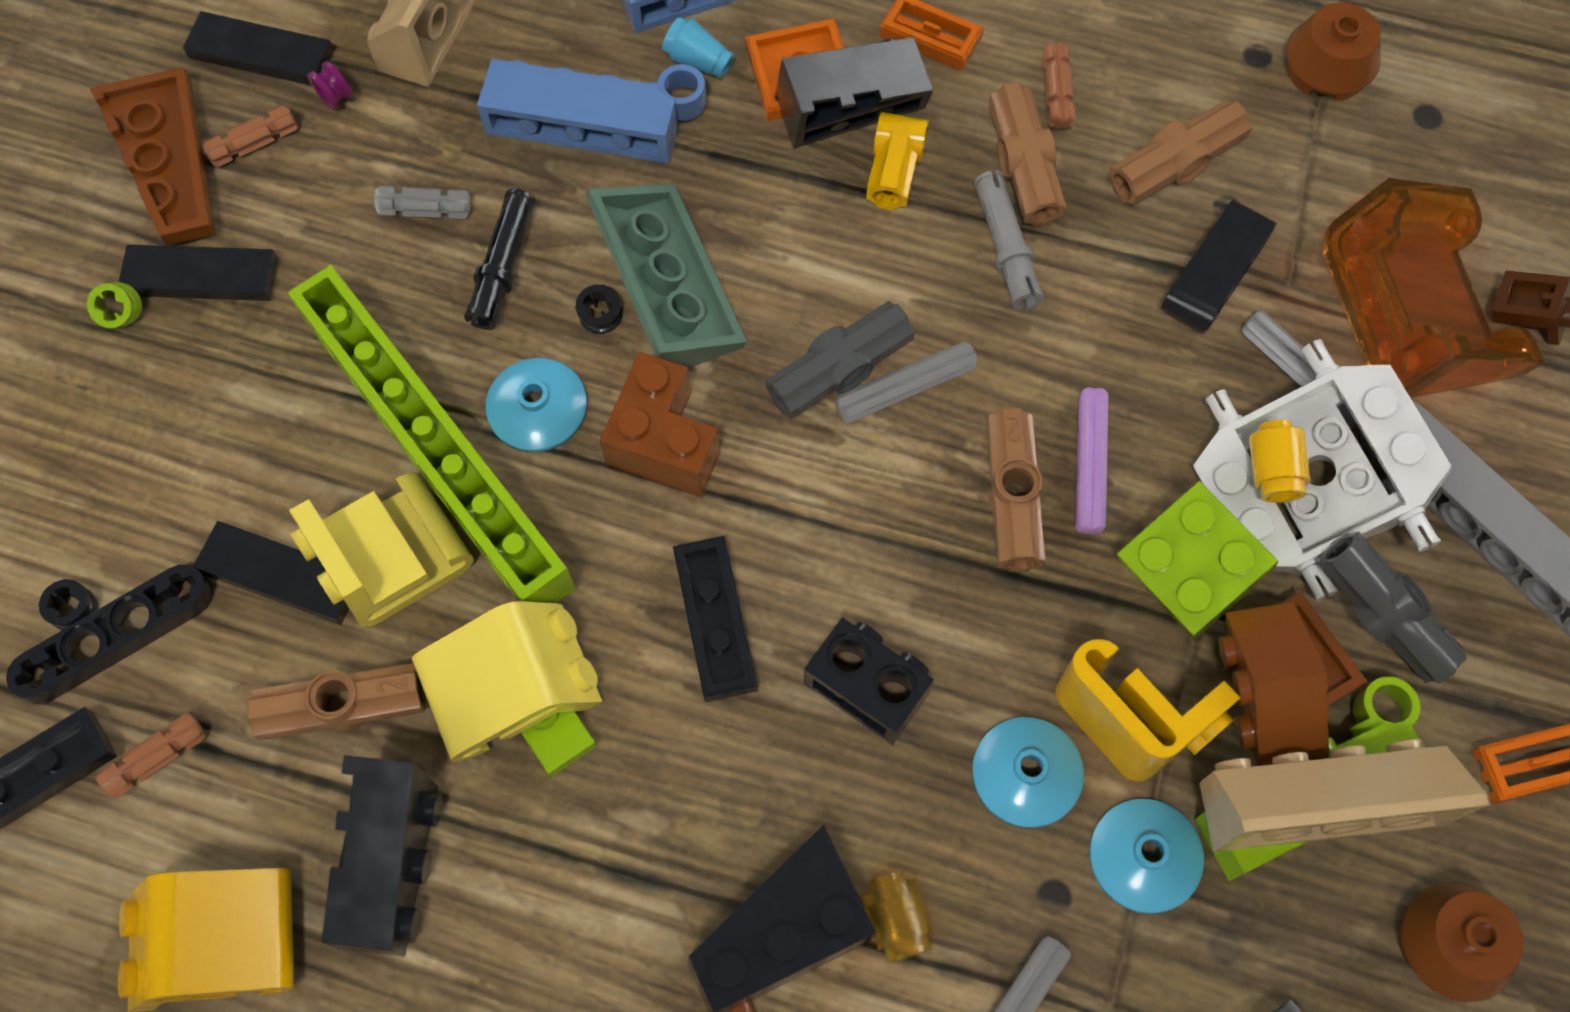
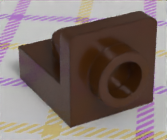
M1506 270L1492 310L1493 322L1547 329L1548 344L1560 345L1565 328H1570V277Z

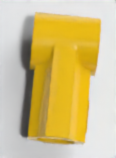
M885 112L880 113L873 148L875 158L867 184L866 199L876 204L877 208L894 211L899 207H907L916 163H921L929 120Z

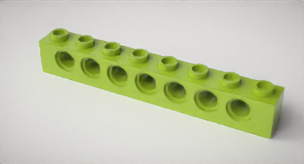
M327 266L288 291V295L304 321L517 601L556 604L573 592L576 588L568 568L333 266Z

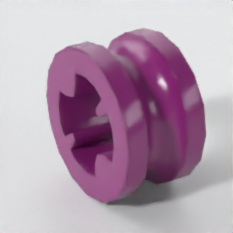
M325 61L321 64V72L311 71L307 74V77L324 103L332 110H336L339 108L340 99L350 100L354 97V94L337 68L329 61Z

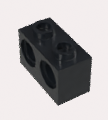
M842 617L804 668V684L894 745L930 694L934 679L927 675L929 670L919 659L906 652H902L899 656L882 644L883 638L873 628L859 621L853 625ZM852 652L861 658L863 665L856 671L846 672L839 669L833 660L840 653ZM895 682L906 689L908 698L901 703H890L881 697L878 689L886 683Z

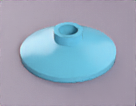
M547 358L526 359L509 366L494 380L486 397V416L494 434L506 445L524 452H544L563 445L578 432L587 413V395L578 375L565 364ZM532 393H542V397L536 402H527L525 400Z
M1019 717L996 725L983 737L974 755L972 777L975 790L981 802L994 816L1016 827L1040 828L1057 822L1076 804L1083 787L1084 769L1077 747L1064 731L1042 719ZM1025 759L1035 760L1040 766V775L1036 777L1025 775L1021 769V762Z
M1133 799L1120 803L1101 818L1091 837L1089 849L1090 863L1098 884L1113 901L1131 911L1156 914L1172 910L1184 903L1194 893L1202 878L1204 852L1199 835L1191 822L1181 812L1164 802L1152 799ZM1150 842L1159 848L1160 859L1158 862H1149L1143 857V843Z

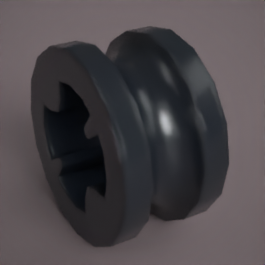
M606 285L589 286L580 292L576 299L575 309L581 325L589 332L605 334L617 328L622 321L623 310L617 293L611 287ZM596 302H606L609 313L605 314L604 311H601L602 317L595 318L592 316L589 307L593 305L597 308Z
M63 579L52 583L41 594L39 600V612L43 619L61 631L98 610V602L94 594L75 580ZM72 596L79 601L78 606L75 610L70 607L69 611L71 614L65 616L59 612V607L62 602L68 605L66 599Z

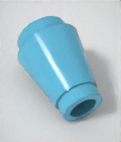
M678 17L669 28L662 44V50L670 55V61L691 65L699 71L714 75L719 79L725 77L735 57V54L728 51L724 45L693 18L687 21L682 17Z

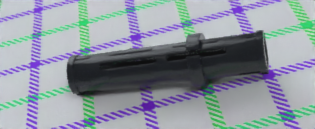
M512 188L506 191L482 266H477L473 276L476 284L464 319L466 322L471 321L470 325L479 329L491 330L495 328L503 298L506 293L511 291L514 283V277L512 276L513 267L526 233L529 218L536 204L535 198L529 197L530 193L522 189Z

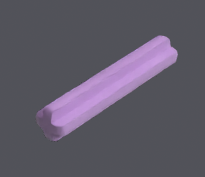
M1084 388L1079 396L1075 528L1081 534L1098 535L1106 527L1109 394L1103 388Z

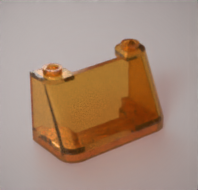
M1388 178L1335 219L1327 228L1323 241L1326 260L1366 365H1391L1410 398L1517 378L1544 364L1545 361L1536 340L1524 328L1506 327L1494 334L1491 333L1463 265L1459 251L1470 245L1477 238L1482 225L1481 210L1472 189Z

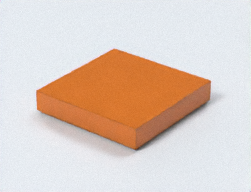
M835 18L745 37V48L767 121L782 119L780 106L775 99L782 58L844 48Z

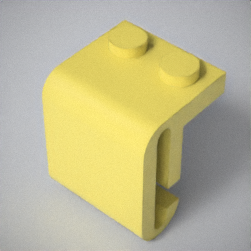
M408 473L395 478L402 491L381 502L375 491H372L323 520L309 499L289 510L300 527L290 533L307 562L318 557L326 570L316 576L333 605L342 600L346 602L361 627L374 626L462 575L470 568L474 561L473 556L417 473Z
M513 601L500 605L412 656L416 672L452 762L462 761L490 750L487 742L499 736L500 740L510 739L558 712L586 711L603 702L596 687L598 684L596 671L591 663L584 658L576 639L577 626L569 612L563 608L562 604Z

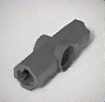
M887 301L846 329L843 326H835L823 332L812 342L807 354L765 380L766 389L773 403L783 416L786 415L792 420L834 391L842 394L856 388L870 375L874 365L914 340L915 331L911 327L908 316L898 304L895 305Z
M1359 531L1354 534L1346 533L1332 542L1330 547L1320 556L1319 565L1354 603L1357 617L1375 640L1380 643L1388 641L1425 683L1431 681L1440 683L1455 674L1457 668L1466 660L1465 650L1461 644L1454 639L1450 632L1432 614L1431 605L1416 582L1406 573L1401 572L1397 574Z

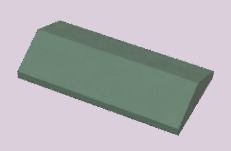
M675 184L589 189L586 198L655 356L680 365L694 367L744 348L747 340Z

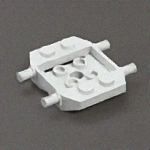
M1322 339L1313 341L1314 349L1321 360L1318 359L1310 343L1301 350L1316 374L1315 380L1244 417L1238 415L1226 390L1216 392L1225 409L1224 411L1220 408L1213 394L1208 396L1205 402L1209 405L1218 421L1219 430L1193 465L1207 489L1278 560L1276 569L1273 572L1303 575L1316 601L1326 599L1316 579H1320L1329 597L1338 592L1329 575L1319 565L1320 556L1330 547L1331 543L1346 533L1354 534L1359 531L1365 538H1368L1397 525L1400 527L1404 525L1419 552L1428 550V543L1419 529L1422 530L1431 548L1439 544L1441 539L1438 538L1426 518L1425 509L1451 471L1450 462L1391 365L1340 367V365H1336ZM1345 403L1396 492L1390 495L1387 493L1337 406ZM1289 420L1292 422L1293 427L1303 429L1305 431L1308 463L1310 464L1316 460H1326L1336 469L1334 479L1328 484L1317 486L1309 483L1306 485L1307 495L1304 498L1284 502L1303 537L1299 540H1296L1277 504L1262 501L1260 490L1254 487L1252 462L1248 454L1250 451L1249 436L1259 431V425L1267 421Z

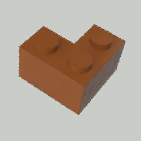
M639 351L599 441L607 466L703 497L720 455L718 428L682 416L691 395L688 368L686 366Z
M1294 602L1227 612V635L1219 637V650L1225 670L1234 669L1232 673L1234 691L1240 697L1237 701L1239 706L1243 705L1244 714L1235 716L1236 731L1241 748H1251L1257 766L1273 765V757L1294 752H1307L1309 761L1328 759L1327 670Z

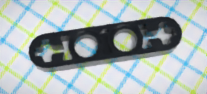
M176 565L163 571L20 654L12 661L7 670L6 681L8 688L13 694L33 704H45L57 699L200 615L208 608L212 601L213 588L211 582L198 569L190 565ZM183 582H188L191 585L189 588L191 597L182 601L178 597L181 594L178 586ZM158 596L164 601L161 604L168 609L167 613H163V610L153 601L154 598ZM137 607L148 608L149 619L146 625L139 631L125 632L123 622L127 613ZM89 635L98 636L100 645L96 655L87 661H76L74 650L77 643ZM56 655L69 668L68 671L64 672L58 668L62 663L55 658ZM39 667L45 672L40 675L42 684L35 688L29 683L34 680L32 671Z

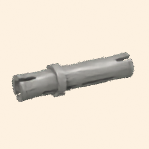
M995 170L996 182H994L992 172L987 171L980 174L974 180V187L978 193L997 252V259L994 262L997 271L1004 275L1013 308L1021 311L1023 308L1021 300H1023L1025 309L1029 310L1038 306L1044 300V295L1033 269L1035 256L1032 248L1026 245L1003 172Z

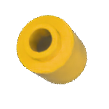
M1272 420L1260 424L1259 431L1249 436L1254 487L1260 490L1262 501L1284 503L1304 498L1307 495L1306 485L1311 482L1305 431L1299 427H1293L1292 422L1289 420Z

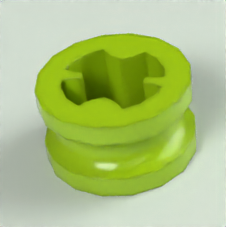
M123 282L100 284L92 289L87 299V310L92 320L105 328L124 327L134 323L140 316L142 309L141 298L137 291ZM115 297L116 301L123 303V312L114 313L113 309L106 307V298Z

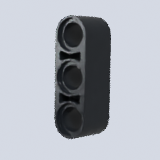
M1232 199L1174 283L1161 309L1205 334L1266 244L1277 223Z

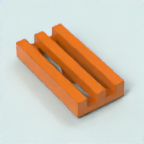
M896 0L880 26L879 37L886 40L914 37L920 54L963 71L968 57L971 58L975 50V45L979 44L982 39L984 27L919 0ZM901 12L904 13V14H907V15H909V16H912V17H914V18H916V19H919V20H921V21H924V23H921V22H918V21H916V20H914V19H911V18H909V17H906V16L902 15ZM943 29V30H945V31H947V32H950V33H952V34H955V35H957V36H959V37H962V38H964V39H966V40L964 41V40H962V39H959V38H957V37H954V36H952V35H950V34H947V33H945V32H942V31H940V30Z
M1570 724L1480 746L1471 751L1475 762L1481 761L1484 770L1480 774L1484 783L1489 782L1493 792L1489 793L1493 804L1570 785V771L1509 787L1505 780V777L1570 761V748L1502 766L1499 765L1496 758L1499 755L1570 738Z

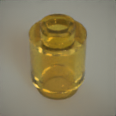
M897 871L870 880L869 883L872 891L862 895V900L877 932L874 935L878 951H885L888 964L933 950L929 935L934 932L917 879L905 880L902 871Z

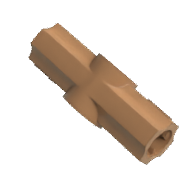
M1020 81L1006 83L999 90L991 93L989 99V107L999 137L998 159L1000 169L1005 176V180L1011 179L1023 223H1029L1034 228L1047 226L1056 219L1063 217L1066 210V204L1055 171L1056 148L1054 138L1049 129H1042L1030 87L1021 85Z
M1226 99L1187 123H1184L1181 119L1168 123L1155 134L1148 146L1111 167L1108 177L1112 182L1113 192L1123 203L1128 202L1134 206L1174 181L1179 185L1190 182L1207 168L1214 157L1248 138L1252 129L1248 121V112L1238 101L1230 102Z
M1021 408L1002 409L1000 412L989 414L986 421L991 476L989 503L994 516L997 568H1003L1009 572L1029 571L1033 568L1043 567L1045 564L1039 494L1043 479L1040 470L1037 468L1033 414L1026 413ZM1015 483L1022 486L1027 494L1020 497L1013 496L1007 493L1003 486Z
M413 663L352 674L328 670L318 674L310 681L251 690L249 700H247V717L251 725L253 737L259 741L324 729L348 732L365 722L425 712L426 695ZM348 691L346 704L338 711L328 712L330 699L336 693Z

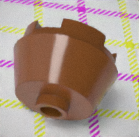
M1340 2L1322 7L1300 24L1288 39L1286 55L1289 63L1286 68L1289 78L1299 90L1307 95H1310L1311 91L1314 90L1324 95H1336L1334 101L1346 100L1357 95L1374 80L1380 68L1381 32L1378 22L1371 13L1355 4Z
M1443 882L1424 889L1408 906L1400 926V946L1406 962L1409 961L1415 973L1430 989L1457 1001L1477 1002L1499 994L1513 979L1523 954V933L1514 913L1499 899L1478 887L1466 883Z

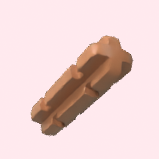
M1063 42L1058 44L1049 43L1044 47L1042 55L1043 69L1046 71L1044 83L1046 105L1049 108V111H1047L1048 125L1053 130H1067L1073 126V121L1076 117L1075 105L1071 101L1074 95L1071 66L1068 64L1070 61L1069 48Z
M280 105L267 111L269 116L264 119L259 115L227 130L228 136L222 139L218 134L204 141L202 144L203 149L210 162L215 167H221L234 161L231 156L237 153L242 157L274 142L273 136L280 134L282 138L295 132L298 127L292 113L286 105Z
M189 713L183 714L168 724L170 730L164 733L160 729L122 754L121 758L123 761L117 764L113 760L98 770L95 778L102 791L107 796L118 798L134 787L132 781L138 778L142 782L180 756V749L185 747L188 751L202 742L206 735L199 721Z

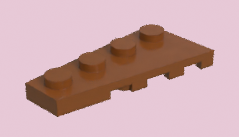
M180 67L90 88L95 101L102 110L104 120L121 150L122 158L138 186L137 189L159 236L165 244L169 246L216 235L192 83L185 68Z

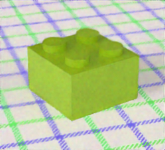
M1200 480L1117 553L1120 563L1193 641L1272 573L1278 564V560Z

